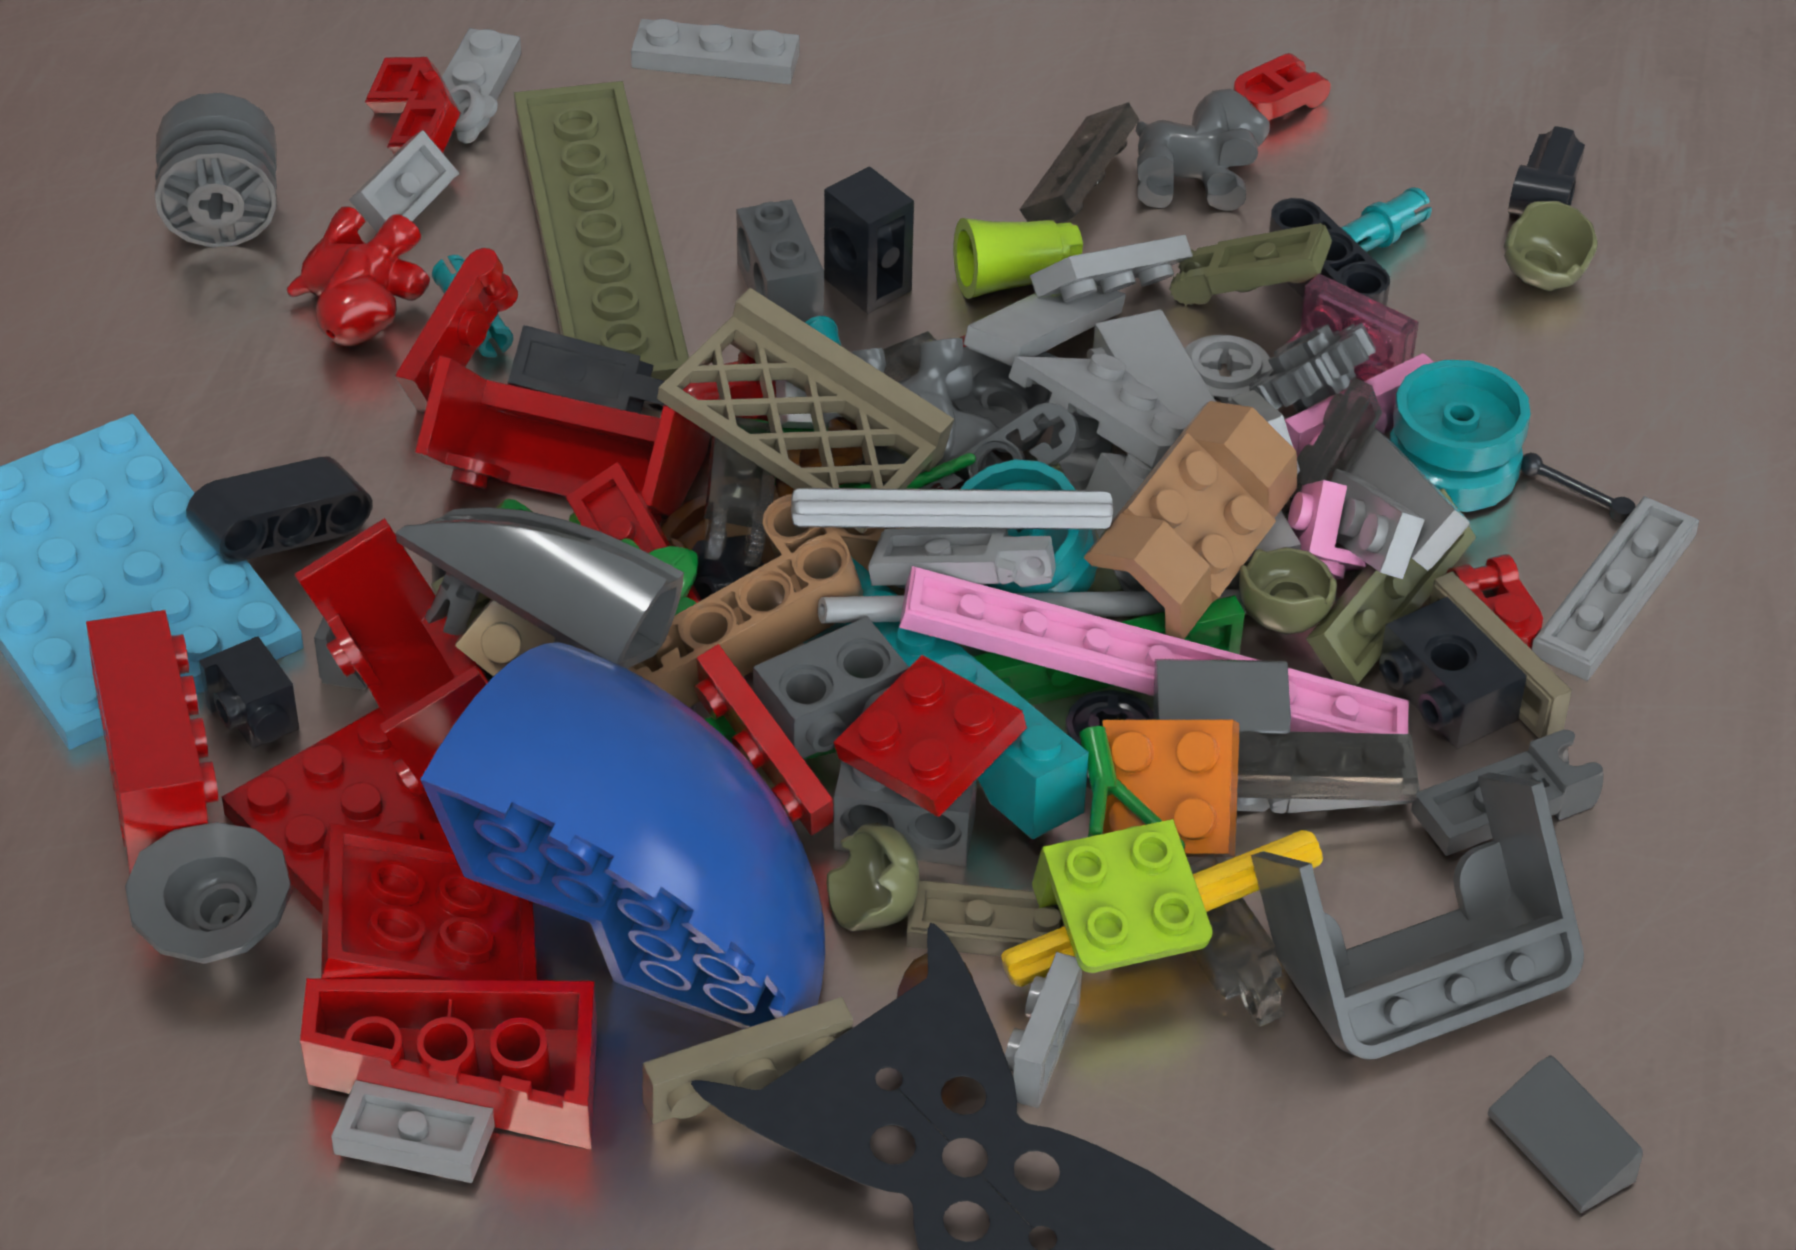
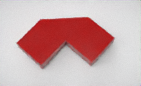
M428 57L384 58L365 100V103L374 113H402L387 146L393 154L422 130L443 153L460 116V111L444 80Z

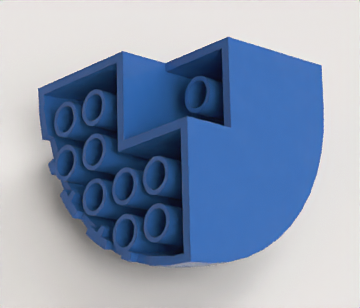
M560 642L542 644L527 650L500 670L474 697L455 722L420 779L463 876L590 922L613 982L733 1026L746 1029L818 1005L825 962L824 916L818 886L803 844L778 798L744 755L705 719L673 695L638 674L575 646Z

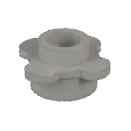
M476 83L458 85L449 91L460 111V116L454 130L458 133V140L465 144L471 143L477 138L479 132L488 125L490 117L494 116L498 107L497 100L492 96H483L481 94V87Z

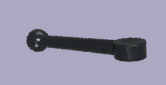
M1530 452L1523 455L1520 470L1525 475L1535 476L1538 474L1608 509L1609 515L1615 521L1624 522L1636 507L1635 503L1629 498L1616 497L1614 499L1543 464L1542 458L1537 453Z

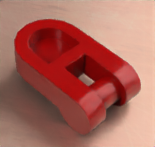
M1287 53L1241 74L1236 78L1233 90L1245 96L1270 121L1303 105L1310 108L1318 107L1328 97L1331 84L1318 72L1308 73L1303 61L1295 55Z
M1509 554L1491 557L1487 559L1485 566L1473 568L1470 564H1464L1447 570V573L1453 572L1532 650L1533 640L1542 629L1543 616L1540 608L1520 581L1517 565ZM1492 590L1495 596L1486 598L1482 592Z

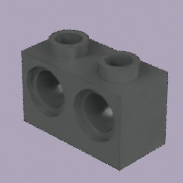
M792 199L779 202H765L756 206L736 209L737 263L748 289L752 288L803 322L812 317L824 316V269Z
M867 616L753 666V691L802 758H805L816 752H826L835 747L834 741L909 667Z
M842 761L834 794V850L849 852L848 849L841 846L840 841L842 839L852 836L864 824L879 823L901 832L912 847L918 861L966 867L975 821L977 779L940 817H937Z

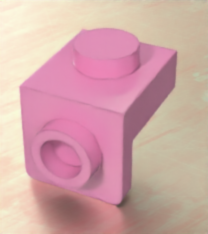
M1322 480L1302 485L1301 492H1298L1292 500L1288 514V523L1301 543L1300 550L1309 551L1324 562L1330 569L1333 578L1343 579L1345 572L1366 568V562L1349 550L1335 547L1347 486Z

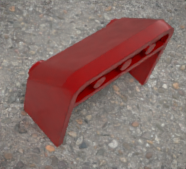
M439 356L415 453L453 470L450 481L462 485L486 489L488 479L565 497L616 462H619L628 471L660 526L662 519H667L681 507L706 458L711 434L663 405L661 417L657 418L486 380L453 359Z
M384 518L295 573V576L336 637L326 644L332 657L346 677L355 672L359 673L387 721L380 724V727L401 756V759L394 762L393 765L415 798L421 793L426 792L420 779L436 751L464 710L490 680L480 665L455 646L456 641L461 635H451L443 632L447 617L430 624L427 622L425 615L427 610L431 608L436 595L404 546L397 542L395 532Z

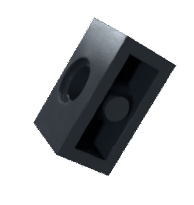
M870 166L824 189V279L867 314L912 291L914 200Z
M1448 597L1387 623L1385 626L1379 660V670L1382 672L1384 679L1391 687L1399 689L1420 711L1425 722L1431 728L1438 730L1456 749L1518 721L1527 675Z

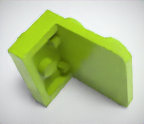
M1173 819L1142 826H1133L1119 831L1076 840H1067L1042 847L1032 887L1039 908L1058 904L1077 964L1083 971L1096 973L1200 950L1209 944L1213 933Z

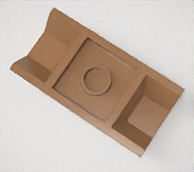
M1214 401L1207 402L1115 516L1111 526L1104 530L1088 550L1084 558L1094 567L1129 572L1165 608L1166 635L1185 639L1210 604L1221 596L1240 570L1241 565H1244L1276 522L1275 517L1296 491L1297 451L1253 407Z

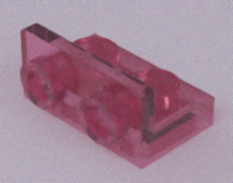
M1318 274L1306 285L1301 328L1288 342L1294 341L1325 324L1329 325L1333 333L1337 330L1342 331L1352 324L1356 326L1362 323L1376 347V352L1368 356L1369 359L1353 367L1356 377L1350 380L1351 385L1345 389L1347 390L1414 357L1419 322Z

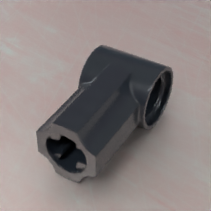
M1554 126L1550 132L1539 134L1527 166L1521 164L1518 168L1509 201V214L1521 216L1525 208L1536 201H1559L1571 206L1576 176L1585 149V144L1576 138L1574 130Z

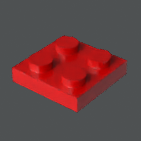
M921 655L834 741V745L840 760L933 815L940 817L1027 729L1022 710L926 656Z

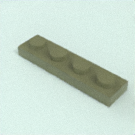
M1440 489L1439 491L1455 506L1445 489ZM1469 526L1428 571L1414 559L1410 558L1404 577L1400 579L1380 573L1367 564L1366 568L1362 570L1333 605L1326 617L1318 623L1306 638L1335 681L1350 685L1360 683L1381 656L1386 624L1418 610L1431 595L1434 579L1445 575L1447 570L1455 565L1476 539Z

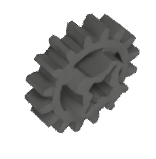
M1362 323L1356 326L1352 324L1342 331L1337 330L1333 333L1328 324L1319 326L1274 351L1275 355L1268 359L1272 369L1256 377L1257 380L1249 384V390H1255L1276 409L1283 405L1287 407L1293 404L1296 412L1304 411L1351 385L1350 380L1356 377L1353 367L1369 359L1368 356L1376 352V347Z

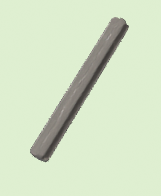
M797 488L793 491L791 497V518L793 525L797 527L1105 530L1111 526L1113 516L1112 497L1107 491Z

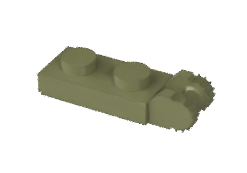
M1318 223L1219 241L1216 245L1200 247L1196 251L1191 249L1193 256L1179 262L1178 268L1180 272L1172 279L1169 288L1171 291L1170 295L1174 297V300L1179 301V304L1183 303L1185 306L1187 304L1193 306V303L1198 305L1208 303L1212 295L1233 291L1244 293L1267 285L1285 282H1305L1313 277L1320 276L1332 239L1326 226Z

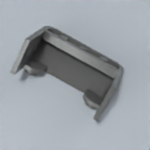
M1490 772L1478 776L1493 841L1470 849L1457 863L1453 883L1459 909L1349 949L1345 947L1338 923L1333 917L1323 911L1312 863L1265 851L1251 855L1276 956L1333 1042L1342 1051L1363 1059H1378L1569 987L1576 980L1583 966L1584 950L1543 782Z

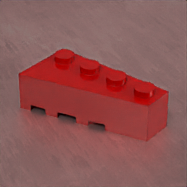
M166 610L86 621L94 685L104 740H106L113 790L116 794L124 847L126 846L129 876L140 851L173 830L208 824L206 803L219 801L213 762L200 763L199 759L209 757L203 718L190 719L189 717L199 715L193 675L180 677V674L189 673L185 638L183 634L171 636Z
M306 978L300 1044L309 1085L350 1094L355 1080L493 1108L495 1128L591 1150L597 1043L594 981Z

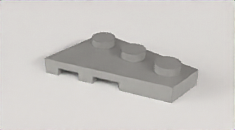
M1094 354L1091 359L1015 356L1008 377L1024 388L1031 387L1032 384H1040L1052 392L1049 403L1060 405L1070 413L1076 412L1082 416L1098 420L1097 434L1151 468L1157 465L1189 424L1186 419L1172 413L1157 399L1158 395L1153 389L1140 384L1126 371V365L1113 356Z

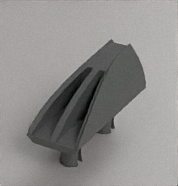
M492 507L453 509L440 518L422 524L406 525L396 532V539L399 544L446 571L425 618L430 624L447 617L443 632L451 635H463L465 633L467 622L481 592L555 637L553 643L560 642L575 646L628 669L653 657L663 645L672 625L682 592L684 572L643 550L602 532L564 519L534 512Z

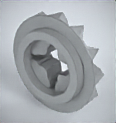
M1211 335L1197 339L1185 347L1186 352L1214 399L1220 400L1221 403H1229V397H1235L1237 394L1250 391L1249 384L1256 381V377L1272 369L1268 361L1270 356L1256 343L1242 337ZM1222 364H1227V370H1230L1231 377L1220 376L1219 370H1221Z

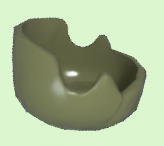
M1536 201L1529 204L1519 219L1511 226L1503 246L1505 251L1504 257L1510 270L1525 284L1546 291H1553L1572 286L1582 277L1597 250L1598 241L1593 224L1578 209L1559 201Z
M1288 547L1267 552L1257 549L1248 565H1241L1239 593L1246 613L1268 630L1285 635L1305 632L1323 620L1335 602L1337 592L1336 579L1333 578L1328 566L1309 551Z
M879 823L864 824L852 836H847L840 841L841 846L849 850V858L839 868L829 871L826 880L830 908L839 925L850 931L879 929L900 922L907 917L913 907L919 888L917 856L904 835L892 827Z

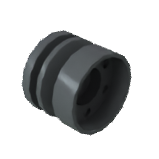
M225 93L197 94L174 105L163 116L156 134L157 168L155 171V201L157 214L167 228L187 242L207 247L236 246L257 237L271 223L277 208V144L274 126L263 110L244 98Z

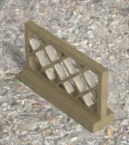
M749 288L735 302L733 316L659 386L657 395L659 401L794 489L839 488L838 483L870 482L872 489H905L923 469L929 472L943 458L954 418L752 288ZM731 344L753 358L756 364L724 365L722 351ZM772 380H787L804 391L807 397L775 398ZM760 381L763 398L731 399L728 382ZM716 382L720 400H697L683 391V389L689 383ZM823 413H838L855 424L858 430L826 431ZM811 414L814 432L783 433L779 415ZM767 415L771 433L749 434L737 426L735 416ZM874 446H889L908 460L905 464L878 465ZM862 447L866 465L834 466L831 448ZM818 449L822 467L801 468L788 459L787 450ZM868 528L855 529L863 534Z

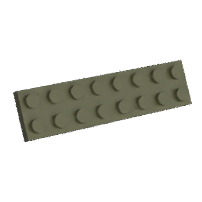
M623 81L514 92L515 113L560 334L641 356L640 361L654 365L652 378L666 381L689 358Z

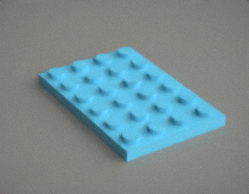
M134 414L111 421L103 426L0 466V651L69 750L104 735L92 673L86 621L166 610L171 636L183 634L185 638L189 673L180 674V677L193 675L196 694L204 692L199 660L257 636H259L275 660L304 648L300 628L247 560L240 562L224 560L191 525L186 517V508L189 500L194 495V491Z

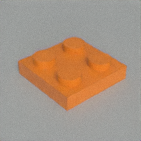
M1233 719L1103 720L1117 779L1162 821L1174 820L1179 837L1185 842L1184 851L1186 857H1235L1240 724ZM1113 794L1107 796L1103 834L1133 826L1145 825Z

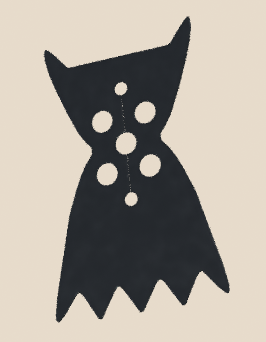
M930 923L927 932L928 975L925 980L764 1088L753 1090L717 1082L691 1081L692 1087L705 1101L763 1137L860 1184L887 1192L901 1193L908 1197L913 1204V1226L919 1250H1038L1029 1242V1233L1038 1226L1048 1227L1056 1234V1245L1050 1250H1274L1153 1172L1071 1134L1050 1127L1029 1124L1022 1120L1017 1114V1097L1011 1070L978 989L953 943L934 923ZM884 1068L896 1069L903 1077L902 1085L899 1089L893 1091L884 1090L877 1085L876 1074ZM962 1076L975 1079L986 1092L984 1106L973 1114L965 1115L954 1113L948 1109L941 1098L942 1087L948 1080ZM888 1125L903 1127L915 1139L916 1149L913 1156L901 1164H888L880 1161L874 1156L870 1148V1140L873 1133L877 1129ZM968 1138L975 1140L987 1152L988 1162L986 1168L981 1174L973 1177L954 1175L943 1164L942 1153L944 1147L955 1139ZM1039 1151L1051 1156L1058 1164L1060 1171L1059 1179L1054 1186L1046 1190L1035 1191L1020 1184L1015 1177L1014 1166L1016 1160L1021 1155ZM969 1201L981 1206L989 1216L990 1226L988 1232L982 1238L975 1241L964 1242L955 1239L947 1232L943 1222L945 1211L951 1205L957 1202Z

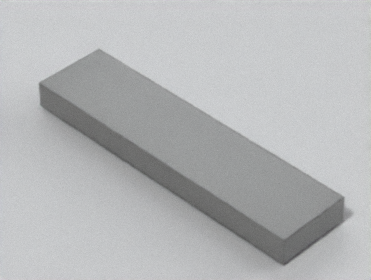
M1100 285L1096 286V292L1064 302L1061 293L1038 298L1036 293L968 325L964 345L971 350L1012 366L1015 356L1035 357L1094 327L1095 323L1106 321L1121 313L1126 294L1120 291L1103 294Z
M1373 425L1336 466V469L1358 475L1425 519L1411 558L1427 571L1438 562L1469 526L1470 521L1388 437Z
M1643 496L1535 637L1532 651L1542 661L1588 681L1695 538L1700 520Z

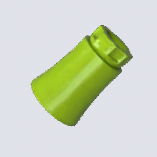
M961 218L956 225L953 242L956 278L961 293L966 299L999 290L1033 285L1030 275L1069 256L1080 255L1083 251V241L1078 226L1072 225V223L1056 224L1053 220L1001 222Z

